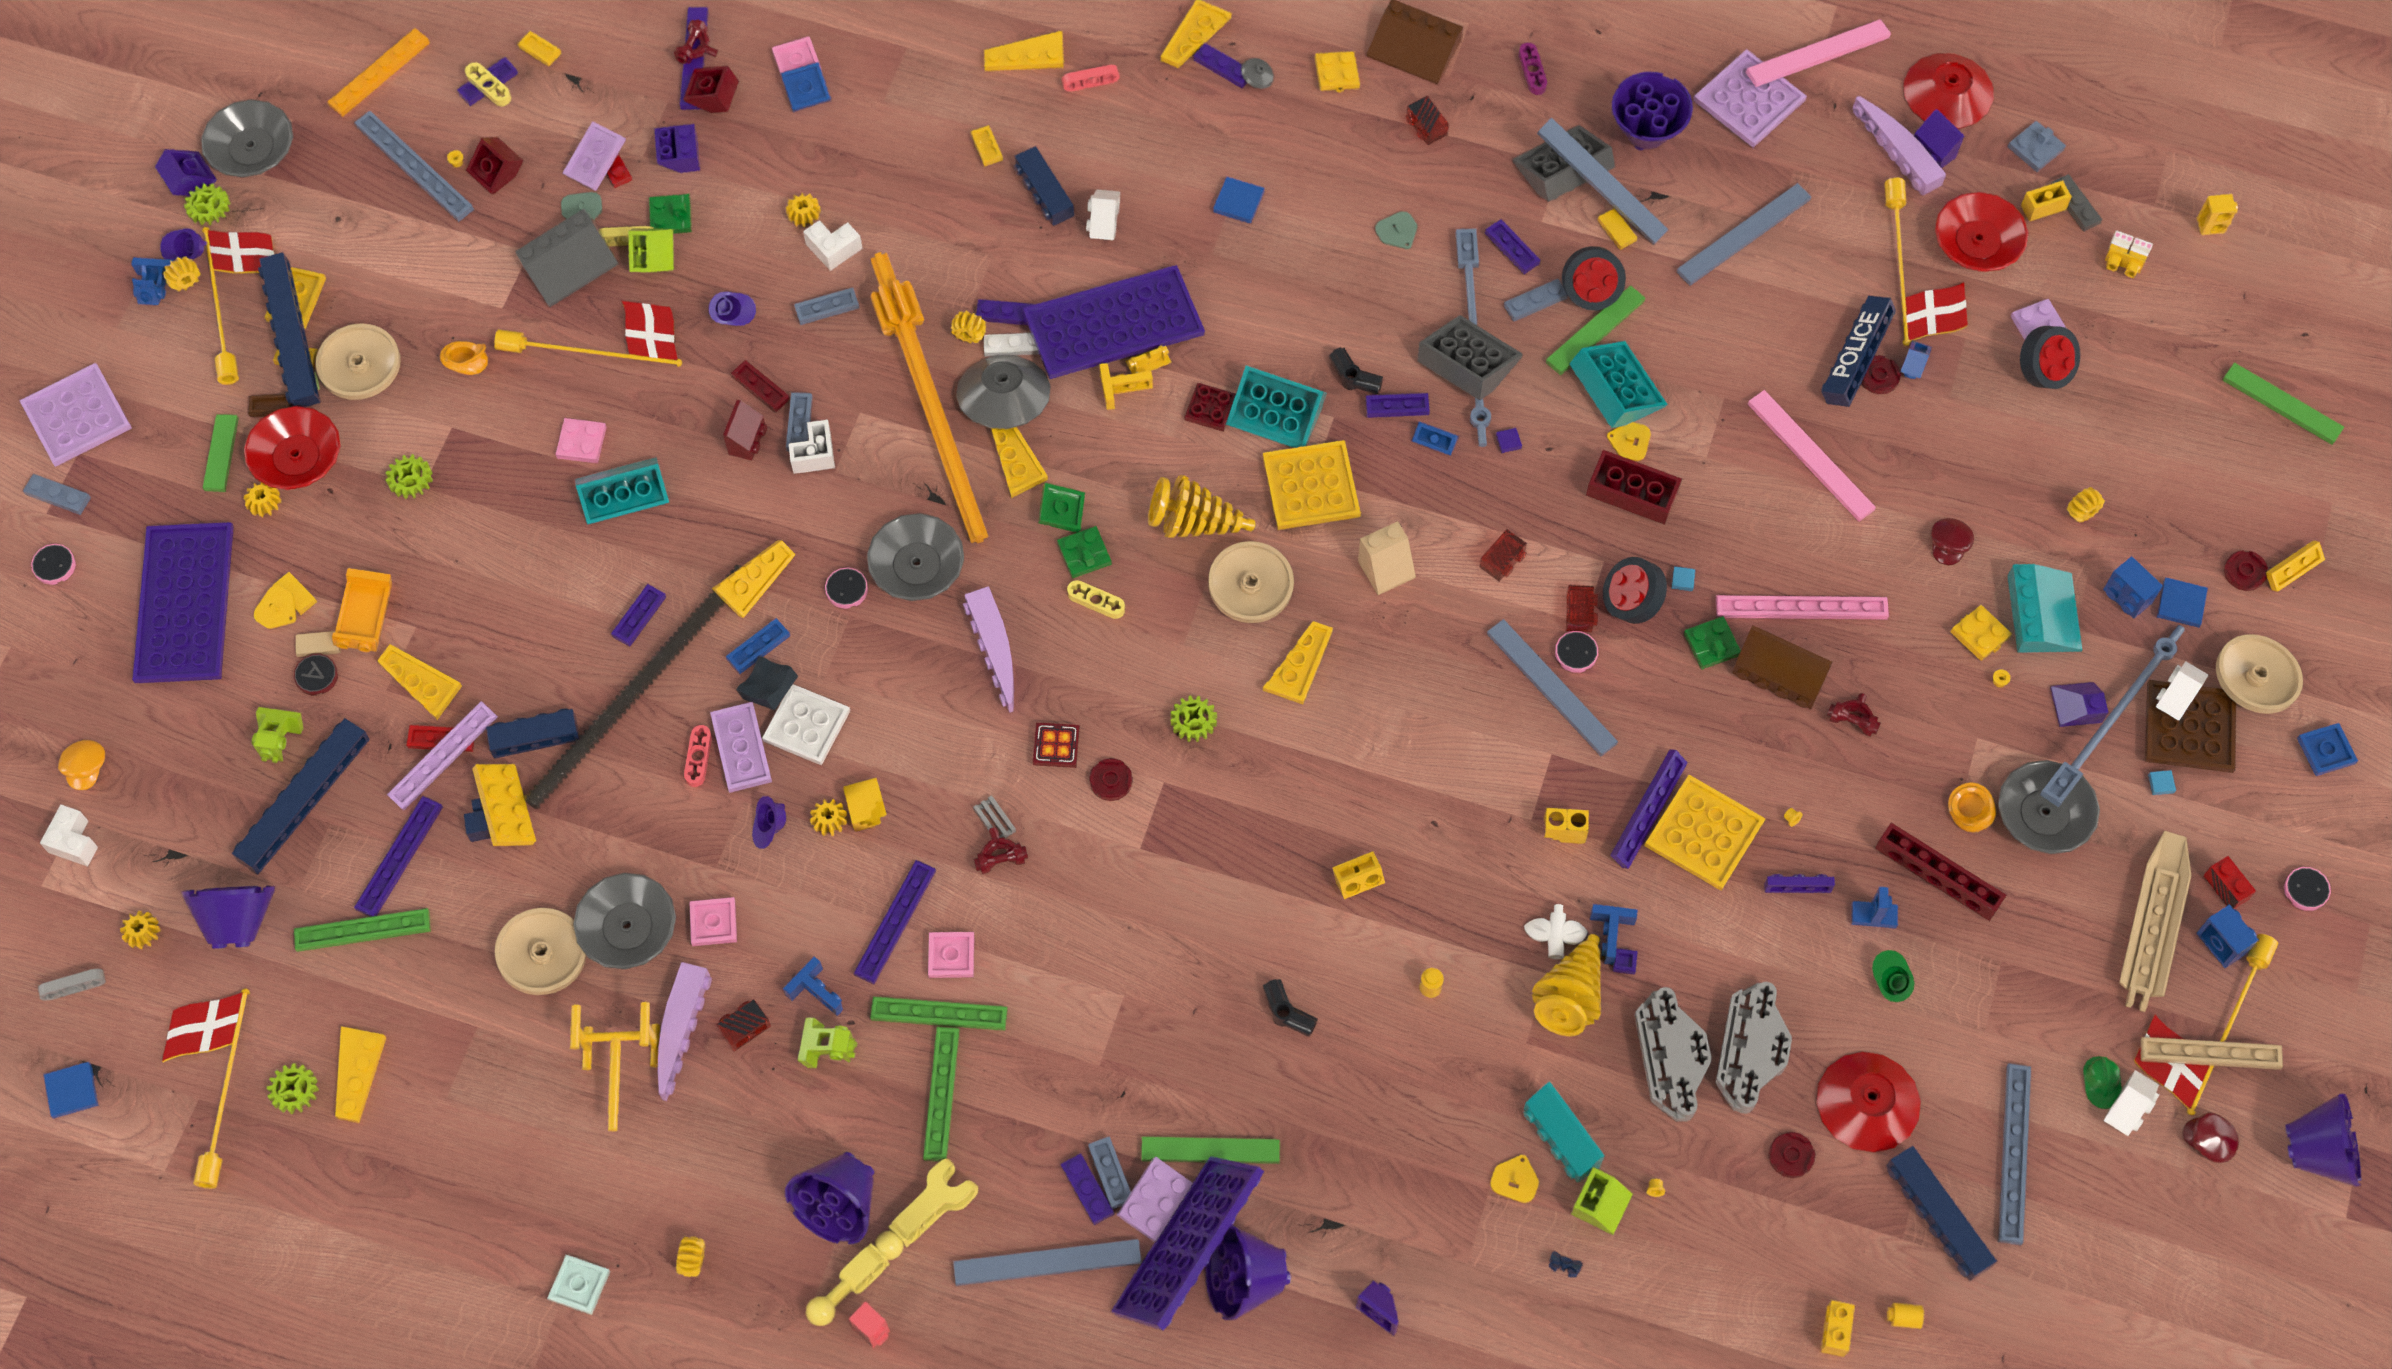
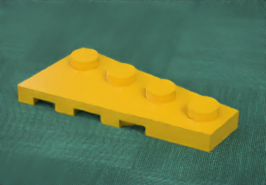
M1196 0L1162 53L1161 61L1179 68L1232 18V13L1202 0Z
M1062 31L984 50L985 71L1064 68Z
M1017 427L1010 429L991 428L1011 498L1048 480V475Z
M777 540L712 589L739 617L744 618L796 554L782 540Z
M1313 621L1297 641L1293 650L1288 653L1281 666L1276 669L1271 679L1263 686V691L1304 704L1332 635L1333 628Z
M389 644L378 659L379 665L436 720L439 719L462 687L460 682Z
M341 1026L335 1111L337 1119L356 1123L360 1122L386 1041L385 1035Z

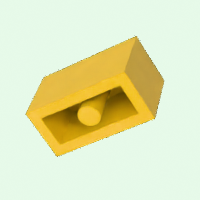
M2060 181L2026 192L2021 207L2030 222L2066 210L2072 196L2064 182Z

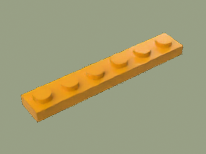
M414 28L328 101L329 106L344 117L430 44L429 39Z

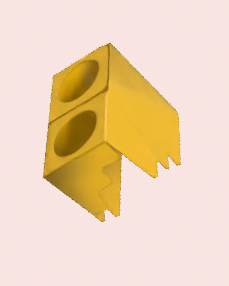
M877 778L843 786L855 832L881 824L880 818L887 814Z
M1546 808L1543 820L1545 821V838L1560 840L1559 842L1584 844L1586 842L1589 810ZM1548 818L1564 822L1560 826H1554L1549 822ZM1571 822H1580L1585 825L1583 827H1575Z

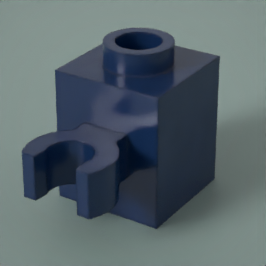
M481 799L471 800L473 812L464 814L466 834L471 842L490 839L491 836Z

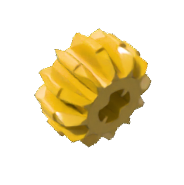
M801 193L799 197L794 195L793 200H788V206H786L788 219L790 222H794L796 227L802 224L805 228L807 223L813 225V220H818L821 212L818 200L813 198L811 194L805 196Z
M186 256L182 259L177 257L176 261H170L171 264L165 266L166 271L163 272L166 283L178 292L182 289L186 291L188 287H193V284L199 281L198 277L201 274L197 264Z
M965 311V313L959 312L952 320L951 333L956 335V339H961L963 342L967 341L969 344L972 342L978 343L985 335L986 321L974 313H969L968 311Z
M262 482L260 485L253 483V488H247L248 494L243 495L247 510H250L254 516L259 514L262 518L265 513L272 515L271 511L278 510L277 504L281 503L279 490L271 488Z
M2089 487L2073 497L2068 503L2067 510L2072 518L2081 523L2088 521L2089 518L2098 513L2103 507L2105 500L2097 490Z
M824 799L823 805L816 803V810H811L810 812L812 816L810 823L814 825V830L816 832L821 831L823 836L827 832L834 836L835 830L842 832L841 825L847 824L845 819L847 812L843 810V804L839 803L836 805L834 799L830 803H827V800Z
M138 910L136 916L129 913L130 919L123 920L125 926L120 928V932L123 934V941L127 942L130 947L134 948L137 946L139 949H143L144 944L151 946L150 941L152 939L158 940L156 933L161 932L158 926L159 921L151 913L146 912L144 914Z
M692 1236L682 1239L676 1261V1271L678 1274L686 1277H697L700 1274L705 1253V1242L703 1239Z

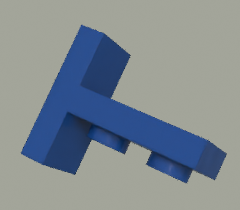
M1879 887L1871 902H1852L1851 925L1897 928L1898 905L1892 904V896L1888 895V887Z
M1593 904L1590 920L1604 922L1603 935H1607L1606 943H1602L1601 956H1605L1604 964L1613 965L1615 961L1618 924L1635 925L1637 909Z
M813 957L783 988L786 997L793 1001L806 989L838 1016L843 1011L842 999L835 992L829 993L824 989L826 986L816 977L823 970L822 964L816 957Z

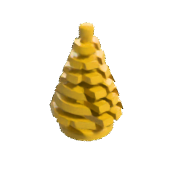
M1180 474L1177 477L1171 495L1168 478L1160 477L1155 486L1149 507L1148 524L1152 527L1159 526L1165 515L1164 533L1166 534L1164 537L1174 538L1177 534H1179L1178 537H1187L1189 533L1193 534L1191 537L1200 536L1203 530L1204 534L1212 535L1216 528L1218 534L1224 535L1228 531L1229 526H1232L1230 529L1231 533H1238L1241 528L1251 532L1255 528L1256 523L1254 519L1242 518L1243 512L1238 509L1232 515V504L1225 502L1222 506V498L1214 495L1211 498V492L1206 487L1201 489L1197 482H1190L1189 478Z
M1588 935L1586 941L1581 942L1533 987L1532 998L1534 1003H1536L1534 1008L1535 1018L1543 1027L1555 1034L1569 1037L1576 1036L1584 1031L1586 1025L1595 1024L1594 1019L1599 1020L1601 1015L1600 949L1598 948L1600 938L1597 935Z

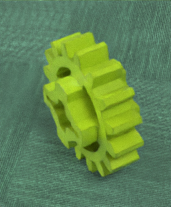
M203 184L201 189L197 186L195 187L196 192L189 191L191 197L185 198L187 204L184 207L188 217L192 218L194 223L199 221L201 225H204L205 222L212 225L213 220L219 223V217H226L224 211H230L228 195L220 186L216 188L214 184H211L210 187H207L206 184Z
M414 454L410 456V459H407L405 455H403V460L401 461L396 458V464L389 465L391 471H386L388 477L386 482L391 492H395L397 497L403 494L405 499L409 495L416 498V493L418 492L423 495L422 489L430 488L427 482H433L431 477L433 472L428 462H424L421 456L416 460Z
M1190 695L1188 701L1181 698V705L1175 704V711H1171L1172 719H1170L1171 726H1174L1173 732H1180V739L1187 736V742H1190L1192 738L1199 742V737L1201 736L1206 740L1207 732L1213 734V727L1217 726V720H1215L1217 719V712H1213L1214 705L1208 706V699H1205L1203 702L1200 701V696L1193 700ZM1204 713L1207 714V716H1208V721H1206V718L1204 717ZM1180 716L1182 717V720L1184 721V724H1183V725L1180 723V720H1179Z
M295 1063L292 1064L291 1069L284 1065L283 1072L276 1070L277 1077L269 1079L273 1085L267 1086V1090L271 1092L268 1098L273 1101L272 1105L275 1108L279 1107V1110L283 1113L288 1109L289 1113L293 1114L296 1108L303 1112L302 1106L310 1107L311 1105L308 1101L310 1099L316 1100L313 1092L319 1091V1088L314 1085L318 1080L316 1077H312L314 1073L310 1069L307 1070L304 1065H301L299 1069Z

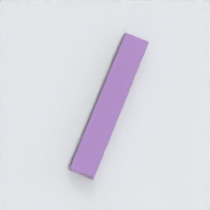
M481 701L387 795L402 810H405L498 716Z

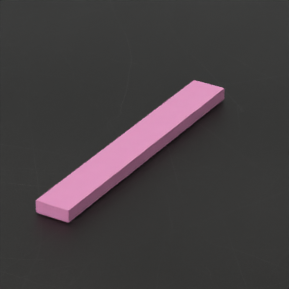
M1880 19L1749 67L1746 74L1755 87L1888 39L1891 33Z
M1765 390L1749 400L1748 405L1858 522L1875 510L1876 507Z
M1716 595L1715 598L1717 618L1724 616V618L1887 620L1889 617L1887 597Z

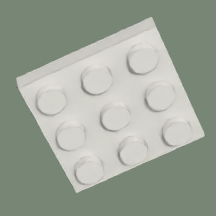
M793 684L783 698L762 737L763 742L822 766L850 713V707Z

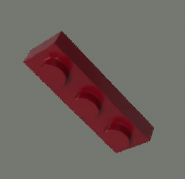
M746 360L731 372L732 378L775 413L790 400V396Z

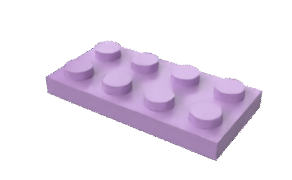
M753 702L710 712L729 793L772 782Z

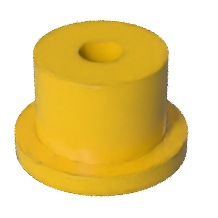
M454 150L447 155V160L453 167L458 168L463 165L464 157L462 152Z
M1999 669L1994 672L1993 683L1996 687H2004L2010 682L2011 677L2006 670Z
M1790 808L1784 814V818L1788 821V825L1793 827L1801 820L1803 814Z
M1651 1179L1647 1188V1194L1653 1197L1663 1196L1665 1194L1663 1181Z

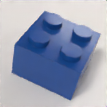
M2131 556L2113 571L2103 590L2110 599L2116 601L2126 614L2135 619L2153 603L2163 585Z
M2230 904L2209 917L2196 933L2224 968L2244 957L2259 940L2255 931L2245 924L2240 913L2233 909Z

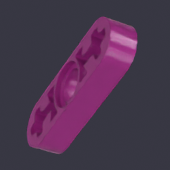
M1524 43L1519 49V59L1529 91L1534 95H1541L1546 91L1547 79L1537 47L1533 43ZM1525 51H1528L1529 53H1531V57H1530L1529 60H1528V58H1529V57H1528V54H1527V52H1525ZM1536 66L1538 71L1531 72L1528 70V67ZM1536 78H1537L1538 84L1541 85V87H1538L1537 84H1535V79H1536Z

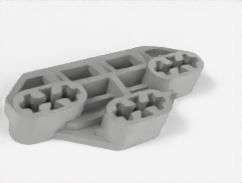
M1770 982L1756 983L1744 991L1741 989L1732 994L1715 1083L1732 1110L1742 1114L1750 1113L1754 1109L1758 1101L1760 1089L1775 1076L1781 1075L1789 1060L1792 1037L1775 1005L1777 990ZM1762 992L1766 993L1767 997L1762 1015L1764 1019H1761L1759 1014L1764 996ZM1751 994L1749 1000L1751 1010L1739 1008L1740 1005L1745 1004L1746 996ZM1741 1021L1745 1022L1743 1036H1746V1040L1734 1037V1034L1739 1035ZM1777 1039H1780L1781 1044H1783L1779 1050V1057L1777 1062L1779 1066H1775L1774 1059L1777 1055V1048L1779 1043ZM1736 1051L1740 1052L1738 1066H1741L1740 1069L1729 1067V1064H1734ZM1747 1076H1750L1751 1081H1753L1749 1088L1750 1093L1747 1099L1749 1104H1746L1745 1099H1743L1747 1091L1746 1087L1748 1085L1749 1080ZM1731 1081L1735 1082L1733 1089L1735 1099L1725 1089V1084L1728 1086Z
M1663 987L1658 991H1653L1644 1004L1642 1003L1636 1010L1634 1016L1651 1102L1676 1122H1686L1693 1118L1697 1110L1695 1092L1711 1063V1054L1705 1031L1678 1007L1675 992L1668 987ZM1650 1003H1652L1653 1014L1656 1018L1653 1021L1646 1020V1018H1650V1012L1647 1008ZM1654 1033L1658 1034L1662 1050L1652 1051V1048H1656ZM1695 1040H1696V1041H1699V1043H1698V1045H1697V1050H1695V1048H1696V1042H1695ZM1697 1057H1699V1061L1703 1063V1065H1700V1063L1696 1061ZM1659 1063H1663L1668 1081L1658 1082V1079L1662 1078ZM1681 1086H1682V1087H1685L1682 1097H1681V1095H1682V1088H1681ZM1666 1094L1670 1096L1671 1106L1674 1111L1662 1103V1100L1666 1099ZM1685 1098H1686V1100H1685V1107H1686V1109H1685V1108H1682V1106H1683V1104H1684V1099H1685Z

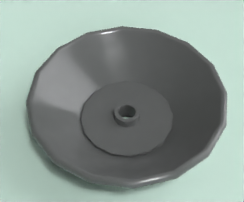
M253 99L234 102L219 110L206 124L201 137L202 152L211 167L225 175L242 178L260 175L277 166L287 155L293 140L292 123L284 111L270 102Z
M997 355L982 359L965 371L958 382L956 398L961 411L973 422L988 428L1010 429L1025 425L1042 413L1049 402L1051 386L1046 373L1034 362L1019 356Z
M922 513L901 515L884 524L872 538L867 553L868 569L877 586L892 597L908 601L931 599L946 591L959 577L964 562L963 544L954 528L938 517Z
M2049 760L2028 762L2012 771L2001 786L1998 807L2002 822L2014 839L2031 850L2048 854L2071 852L2085 844L2098 826L2100 807L2095 790L2084 776L2081 777L2059 807L2040 795L2062 763ZM2042 810L2047 811L2049 815H2044Z
M621 873L606 877L587 890L577 905L573 927L577 944L589 959L607 968L629 969L644 965L662 953L673 936L676 914L672 898L660 883L645 875ZM631 924L630 928L625 929L624 925Z

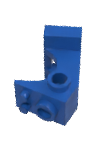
M133 257L131 265L137 275H142L141 280L132 278L134 286L133 295L137 298L138 304L159 305L160 301L165 298L166 280L163 272L166 271L165 266L170 265V261L173 260Z

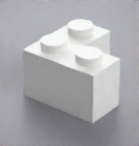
M1096 189L1094 195H1091L1088 201V212H1091V219H1087L1086 231L1090 232L1089 238L1114 240L1120 206V192Z
M819 220L803 231L806 245L830 271L862 249L860 235L849 223L831 233Z
M828 420L807 422L809 441L789 444L793 473L835 468Z
M2186 661L2182 667L2177 665L2168 679L2171 683L2167 690L2162 688L2156 699L2159 700V703L2156 707L2175 719L2180 720L2202 687L2208 674Z
M60 805L40 842L48 853L85 866L89 865L98 848L90 837L82 835L88 823L86 817L80 811L64 805Z
M2135 1070L2108 1111L2104 1121L2129 1136L2132 1130L2137 1131L2144 1121L2141 1119L2144 1112L2149 1114L2156 1104L2155 1101L2159 1096L2156 1091L2159 1085Z

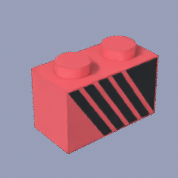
M866 1301L849 1318L853 1330L873 1348L877 1344L879 1346L882 1345L889 1337L888 1333L890 1330L886 1320Z

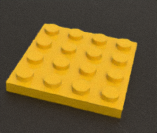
M1345 440L1263 453V462L1278 530L1359 518L1361 516Z
M1688 775L1644 846L1722 891L1766 818L1693 776Z

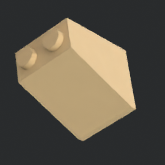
M1398 521L1360 539L1358 562L1377 595L1416 577L1409 540Z

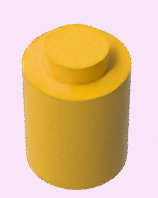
M1428 968L1422 973L1419 988L1425 997L1434 998L1441 993L1444 981L1442 972L1436 968Z
M1893 1303L1892 1307H1888L1887 1321H1891L1892 1326L1921 1329L1923 1326L1924 1310L1922 1305Z

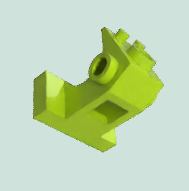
M258 707L256 717L259 729L252 737V745L262 758V761L283 762L282 750L286 747L285 734L287 732L301 734L304 729L301 713Z
M806 1018L798 1061L807 1068H816L820 1055H829V1058L833 1060L844 1059L850 1062L851 1058H855L854 1049L857 1047V1042L853 1039L851 1031L847 1027L835 1026V1028H824V1025L815 1018ZM830 1037L828 1046H821L822 1039Z

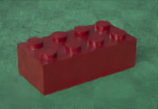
M1603 450L1589 481L1586 496L1665 525L1679 492L1682 478Z

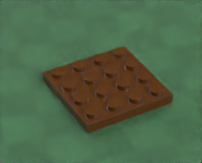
M2149 680L2147 682L2145 762L2233 773L2236 767V702L2223 689L2202 686L2181 719L2177 720L2156 707L2159 703V700L2156 699L2162 688L2167 690L2171 683Z

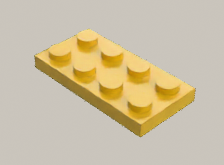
M476 764L472 770L493 846L533 845L536 842L516 765Z

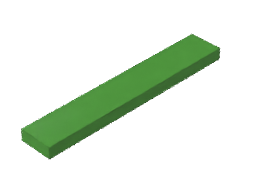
M1630 285L1622 292L1615 303L1604 308L1548 357L1546 364L1561 376L1571 367L1570 362L1581 348L1595 346L1643 304L1646 298Z
M2235 362L2222 380L2331 445L2334 444L2344 429V426Z
M426 908L294 928L295 950L300 952L431 932L430 911Z
M873 997L870 1018L872 1021L1005 1031L1008 1008L1004 1006Z
M937 1027L923 1155L924 1161L940 1162L943 1159H947L960 1034L959 1028Z
M1142 1137V1161H1152L1154 1157H1157L1163 1162H1207L1210 1156L1240 1163L1279 1164L1280 1139Z

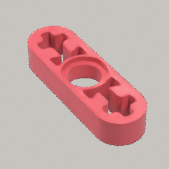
M1107 65L1068 73L1062 77V83L1066 91H1076L1114 83L1119 80L1120 75L1117 66Z
M705 725L694 727L690 736L684 778L691 787H698L705 781L712 742L710 729ZM701 732H704L705 736L702 738L701 746L699 745L698 736L701 735ZM697 751L704 753V757L699 761L692 759V755ZM695 766L697 767L698 776L695 780H692L691 776L694 775Z

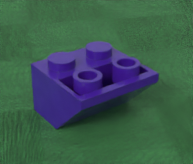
M694 124L654 128L658 165L679 173L701 171L698 137Z

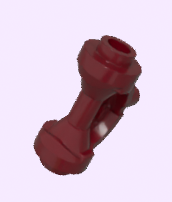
M698 19L691 20L688 24L689 37L686 43L678 46L674 51L676 60L681 64H689L693 59L704 57L705 53L716 57L719 51L709 46L710 40L707 35L708 29L706 24ZM699 39L700 45L696 49H692L695 41Z
M1860 693L1857 700L1852 699L1843 703L1837 701L1836 705L1831 704L1827 716L1830 717V722L1848 721L1856 724L1861 728L1863 734L1871 737L1872 733L1877 734L1881 724L1877 721L1878 717L1874 716L1871 709L1865 704L1867 696L1864 693ZM1849 711H1850V712H1857L1859 715L1862 716V718L1859 717V716H1856V715H1854V714L1849 713Z
M997 827L989 829L991 840L987 842L980 853H977L978 858L974 859L976 871H981L983 875L989 873L996 864L1009 861L1016 865L1025 864L1024 859H1028L1026 847L1021 846L1020 842L1014 843L1004 837L1000 838ZM997 849L1007 850V852L995 856L991 855Z

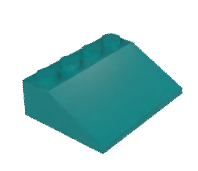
M1626 341L1581 348L1570 362L1573 371L1611 428L1635 422L1668 405Z
M1245 366L1226 425L1293 448L1307 446L1327 393Z
M2013 564L2007 578L2017 653L2082 652L2072 573L2036 564Z

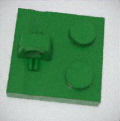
M690 194L649 197L650 227L654 229H673V234L692 232Z
M1045 483L1042 489L1038 524L1078 533L1081 530L1085 492Z
M1097 526L1057 540L1072 579L1112 565L1111 558Z
M1724 616L1684 631V636L1701 670L1739 657L1741 650Z

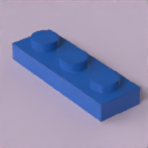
M776 618L729 653L726 659L741 674L755 664L759 656L764 657L789 638L790 632Z

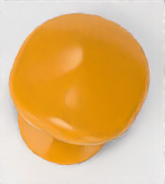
M464 341L452 342L442 349L440 361L446 368L465 375L479 374L488 365V356L485 352L486 345Z
M82 740L71 744L62 752L58 769L61 774L66 776L70 787L75 790H87L96 783L99 770L105 761V750L98 742Z
M1974 782L1964 783L1956 787L1950 794L1948 809L1952 819L1960 829L1972 833L1979 832L1988 828L1995 820V802L1989 790L1981 784Z

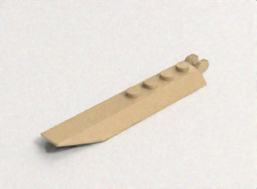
M2167 831L2163 832L2146 865L2119 982L2129 991L2125 1006L2131 1008L2135 1000V993L2143 995L2139 1004V1010L2143 1012L2147 1009L2149 997H2164L2191 880L2187 839L2184 836Z

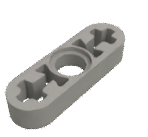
M91 969L43 983L38 986L39 997L41 1000H53L101 986L106 982L104 971L102 969Z

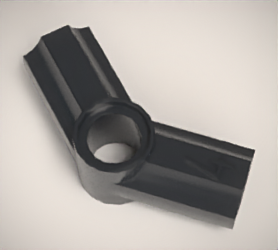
M1339 347L1329 354V359L1342 379L1341 383L1345 389L1355 390L1357 388L1378 395L1382 386L1383 376L1360 370L1353 363L1345 348Z
M1274 979L1264 984L1263 990L1275 1024L1281 1027L1286 1026L1310 1037L1315 1029L1318 1018L1291 1005L1281 979ZM1280 1010H1285L1289 1015L1280 1017L1277 1013Z

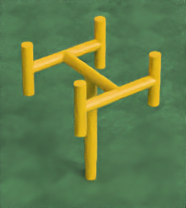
M649 1002L641 1003L640 1031L593 1033V1027L586 1026L583 1032L580 1026L581 1006L572 1005L570 1049H579V1044L583 1049V1070H591L592 1042L611 1041L608 1097V1131L611 1132L617 1131L620 1041L640 1040L639 1046L642 1047L649 1046L650 1044V1067H658L661 1025H650Z

